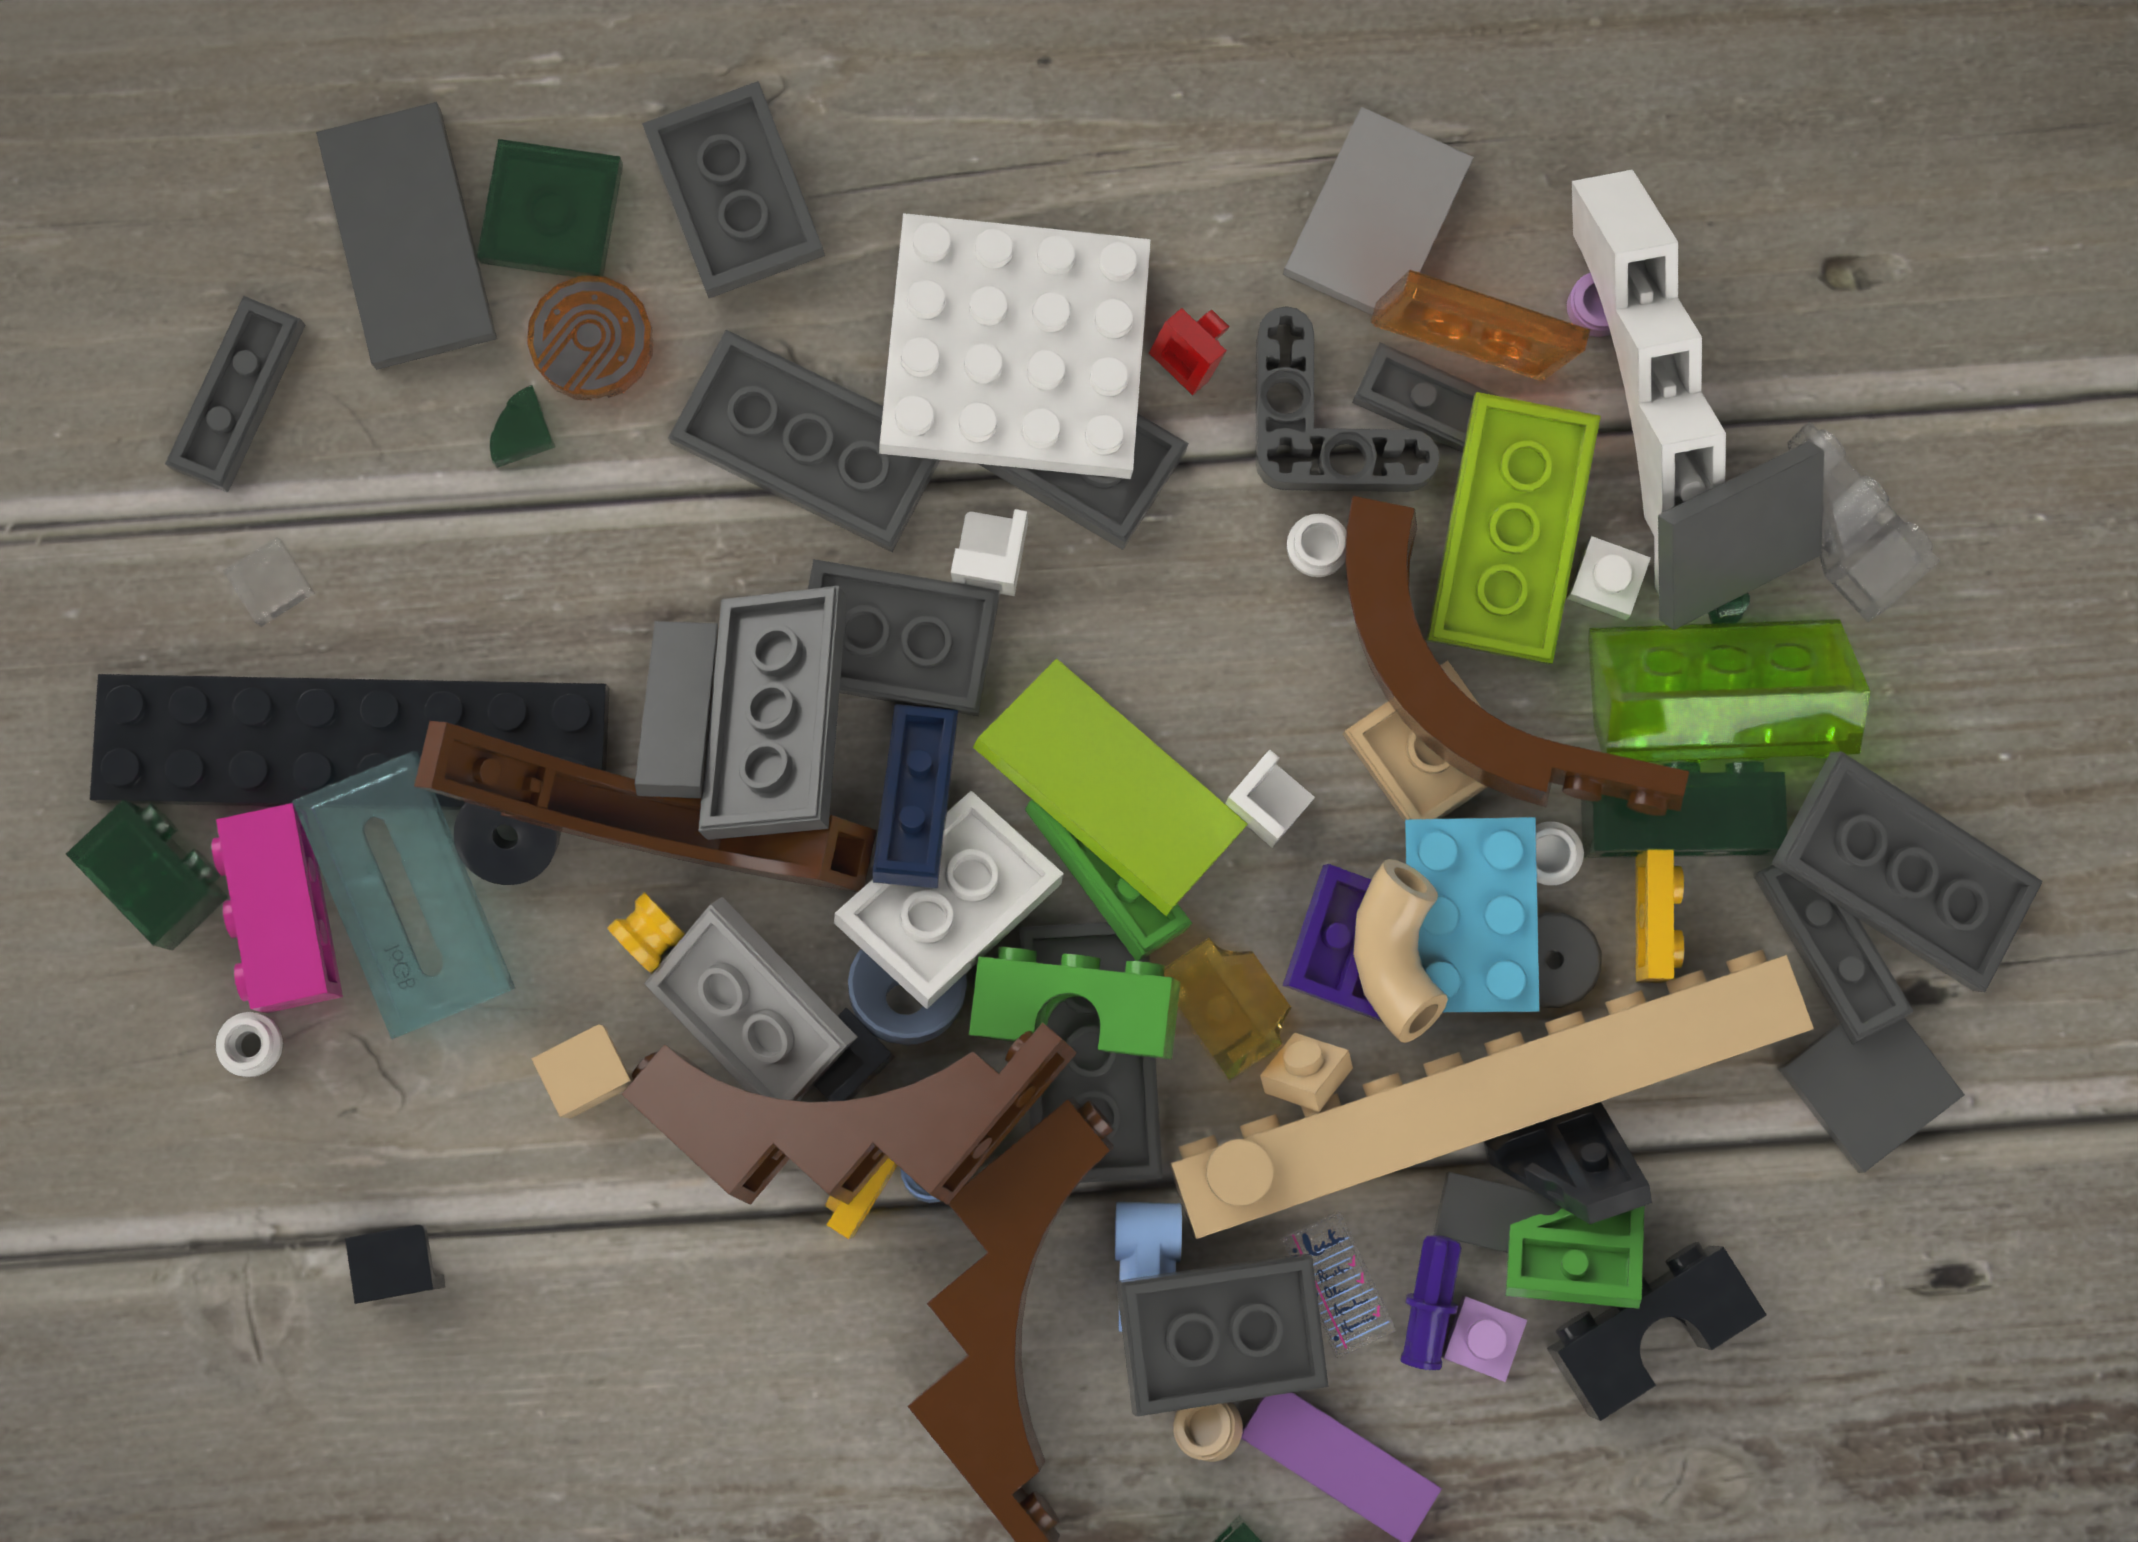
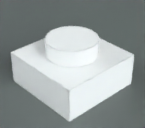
M1591 536L1584 548L1567 599L1627 620L1631 616L1651 557Z

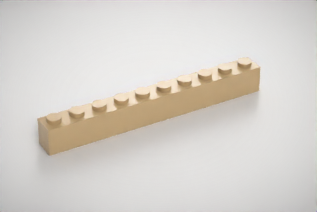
M1762 949L1726 961L1730 972L1728 975L1707 981L1702 969L1667 981L1666 985L1670 993L1669 995L1646 1002L1643 991L1640 990L1605 1002L1609 1012L1607 1016L1585 1022L1582 1011H1578L1546 1022L1545 1026L1548 1036L1525 1043L1521 1031L1484 1043L1488 1054L1486 1057L1464 1064L1460 1052L1425 1063L1423 1066L1427 1077L1403 1084L1398 1072L1363 1084L1365 1098L1342 1105L1338 1093L1333 1094L1320 1112L1301 1106L1305 1117L1303 1119L1280 1126L1277 1114L1244 1124L1240 1126L1243 1138L1257 1143L1268 1153L1274 1171L1273 1181L1266 1195L1250 1205L1235 1206L1227 1204L1216 1197L1211 1191L1207 1182L1206 1167L1211 1154L1219 1146L1215 1135L1179 1146L1182 1160L1170 1163L1169 1166L1193 1238L1198 1239L1813 1030V1024L1789 959L1785 955L1767 961Z

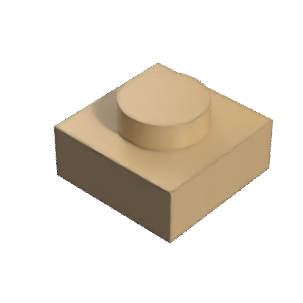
M1294 1033L1260 1077L1265 1094L1320 1112L1352 1071L1353 1066L1349 1050Z

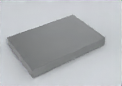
M1361 107L1284 268L1283 275L1390 324L1396 325L1474 157Z
M723 897L709 905L644 983L747 1092L776 1099L800 1101L857 1038L847 1025Z

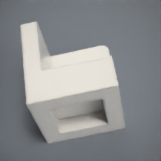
M1015 509L1013 519L968 512L964 519L959 549L955 548L951 569L952 582L1000 590V594L1015 596L1028 526L1027 511Z
M1269 750L1230 794L1225 804L1248 823L1247 827L1273 848L1315 797L1277 765L1280 757Z

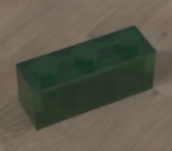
M1759 761L1725 764V772L1701 773V764L1697 762L1663 764V766L1689 771L1681 811L1667 809L1666 814L1661 816L1637 812L1627 806L1628 800L1602 794L1599 801L1581 799L1584 858H1636L1639 853L1641 855L1647 850H1674V857L1774 856L1777 854L1788 833L1785 772H1765L1764 762Z

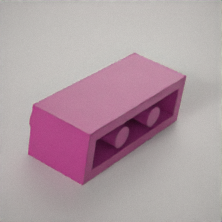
M294 803L216 819L219 837L212 839V856L218 873L221 876L226 875L230 900L223 902V917L228 934L232 939L237 938L241 963H237L234 966V978L241 1000L249 1001L250 1010L271 1013L343 997L309 811Z

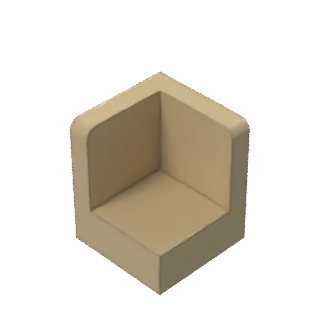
M596 1025L531 1058L559 1116L571 1119L620 1094L633 1081V1071L626 1069L606 1027L602 1025Z

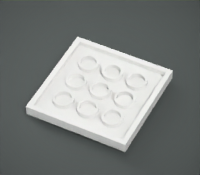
M903 213L879 454L1131 479L1134 463L1151 239Z

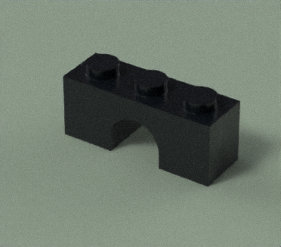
M1699 1242L1692 1243L1665 1261L1670 1270L1649 1284L1645 1277L1642 1276V1300L1639 1309L1613 1306L1593 1318L1589 1311H1586L1570 1319L1556 1330L1560 1340L1549 1346L1547 1350L1588 1416L1602 1421L1656 1386L1644 1367L1640 1354L1642 1337L1654 1322L1663 1318L1673 1317L1687 1329L1697 1347L1713 1350L1767 1316L1724 1247L1709 1245L1703 1249Z

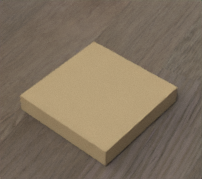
M1447 660L1440 665L1456 686L1468 698L1479 705ZM1389 701L1352 725L1342 734L1404 822L1406 819H1443L1488 788L1451 766L1427 747L1404 723Z

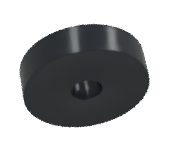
M465 802L454 824V843L462 862L481 879L499 885L522 884L540 875L550 864L558 848L561 836L560 831L501 815V812ZM500 825L513 827L518 834V838L512 841L503 839L498 834L497 827Z

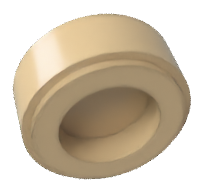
M1246 1139L1230 1140L1218 1146L1211 1154L1206 1167L1207 1182L1211 1191L1221 1201L1235 1206L1250 1205L1263 1198L1271 1187L1274 1175L1273 1164L1268 1153L1257 1143Z
M1232 1402L1177 1410L1174 1417L1173 1432L1178 1446L1185 1454L1194 1459L1216 1462L1227 1458L1236 1450L1242 1437L1243 1423L1236 1406Z

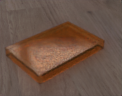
M1409 270L1376 302L1370 322L1375 327L1539 381L1545 380L1584 352L1590 334V329L1413 270Z

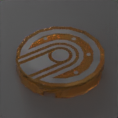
M578 276L558 283L539 300L529 319L527 345L535 368L554 390L575 400L592 401L591 398H602L605 396L610 398L622 394L642 377L653 354V329L643 303L627 286L607 277Z

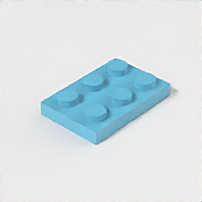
M1535 817L1406 819V864L1426 877L1438 893L1437 901L1427 913L1419 930L1418 952L1422 967L1428 976L1447 995L1448 1001L1443 1012H1540Z

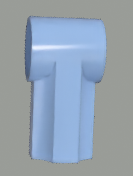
M1116 1202L1115 1261H1120L1119 1280L1176 1272V1262L1180 1263L1181 1203ZM1119 1310L1118 1331L1122 1332Z

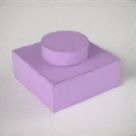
M1462 1295L1443 1348L1442 1358L1506 1382L1527 1320Z

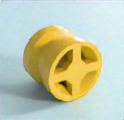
M646 892L635 900V910L626 919H615L607 927L619 943L651 974L661 964V956L670 947H675L686 934Z

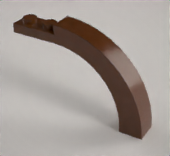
M1358 496L1352 497L1347 524L1345 559L1348 592L1359 641L1369 667L1385 697L1404 723L1427 747L1451 766L1482 785L1512 798L1539 806H1547L1551 785L1554 783L1563 785L1562 792L1571 797L1587 801H1599L1603 794L1628 800L1627 806L1630 809L1649 815H1665L1667 809L1681 811L1689 771L1533 736L1506 724L1468 698L1447 676L1434 658L1422 636L1414 615L1409 583L1410 562L1417 532L1415 508Z
M439 721L429 722L414 787L501 812V815L603 843L750 875L852 892H859L865 886L877 831L830 815L829 829L707 840L699 832L702 798L637 796L635 779L570 762L448 722Z

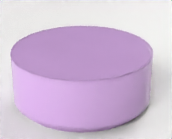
M1588 273L1576 282L1567 300V313L1572 324L1582 333L1593 337L1608 336L1611 333L1592 275Z

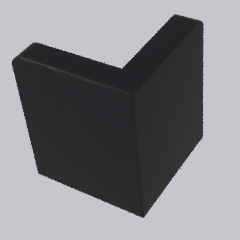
M845 1008L838 1017L857 1038L814 1084L827 1098L828 1102L852 1100L895 1058L848 1008Z
M422 1224L345 1238L355 1304L446 1287L444 1275L434 1276L427 1228Z

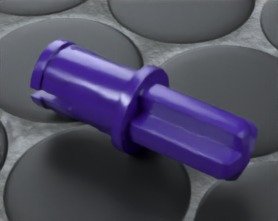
M1429 1235L1424 1238L1414 1293L1406 1295L1405 1302L1411 1306L1404 1350L1400 1361L1411 1367L1424 1370H1440L1442 1367L1441 1358L1450 1314L1457 1313L1458 1309L1457 1303L1452 1300L1462 1250L1460 1242L1449 1237Z

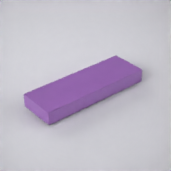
M1293 1392L1261 1397L1243 1427L1241 1439L1401 1542L1411 1541L1442 1490L1435 1483Z

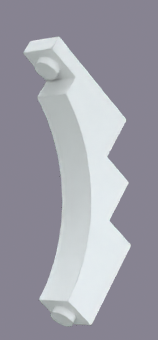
M1632 169L1572 181L1573 237L1584 256L1599 294L1621 371L1637 453L1644 518L1654 535V587L1659 595L1658 515L1725 483L1726 432L1701 392L1702 336L1678 298V241Z

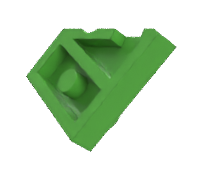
M1645 1206L1592 1224H1588L1564 1208H1561L1552 1215L1538 1214L1510 1224L1505 1296L1639 1309L1642 1300Z

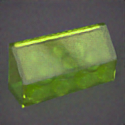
M1840 619L1688 624L1675 630L1667 625L1589 628L1588 644L1593 723L1599 746L1603 753L1644 762L1687 761L1699 763L1717 759L1748 758L1751 760H1766L1772 757L1799 756L1828 758L1830 752H1843L1846 755L1860 754L1871 691Z

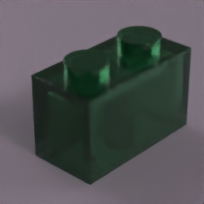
M122 800L80 839L66 855L153 946L173 951L228 898L215 883L221 875L216 867L198 850L192 849L187 854L171 838L178 829L157 807L150 803L144 809Z

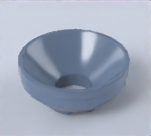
M862 949L856 954L848 977L849 1000L857 1019L876 1037L890 1043L902 1045L920 1044L932 1040L945 1032L956 1020L964 1004L967 987L966 975L964 974L928 1009L923 1006L914 1014L903 1015L893 1011L886 1001L888 992L900 984Z

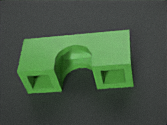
M999 947L997 958L978 957L969 1035L1015 1042L1025 1032H1035L1042 1022L1047 1026L1050 1014L1061 1002L1073 997H1084L1093 1004L1099 1015L1100 1035L1098 1050L1172 1060L1181 982L1172 977H1164L1165 965L1126 961L1125 972L1100 970L1101 958L1075 954H1062L1061 965L1036 963L1037 951L1010 947Z

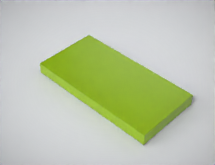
M1480 392L1474 394L1426 641L1548 665L1553 664L1599 429L1600 415Z
M1057 658L977 738L973 745V748L1165 916L1169 914L1248 825V823Z

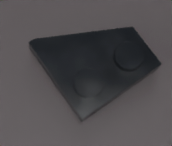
M1602 1102L1484 1141L1487 1159L1492 1166L1588 1224L1652 1203L1649 1183Z

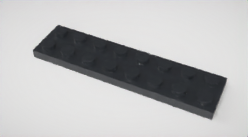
M98 674L90 800L96 803L276 807L294 803L300 807L461 810L465 801L414 787L430 721L448 722L547 755L606 771L610 688L607 684Z

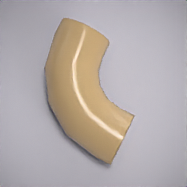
M1387 859L1374 874L1358 908L1353 955L1364 996L1387 1029L1400 1042L1407 1043L1422 1035L1435 1023L1444 1011L1448 1001L1447 995L1431 980L1422 967L1418 952L1419 930L1427 913L1437 901L1438 893L1430 881L1420 872L1398 860Z

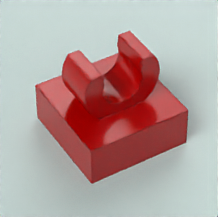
M1181 308L1165 321L1149 354L1190 394L1194 395L1209 382L1227 350L1220 345L1217 339L1230 326L1213 310L1208 311L1196 322Z

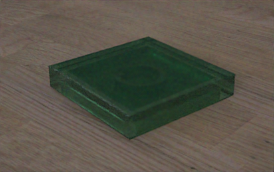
M498 139L477 258L480 263L603 281L623 169L621 157Z

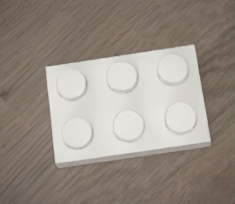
M970 791L947 812L938 888L873 883L872 879L835 912L834 924L922 1006L928 1009L978 962V957H984L1061 885L1064 873L974 792Z

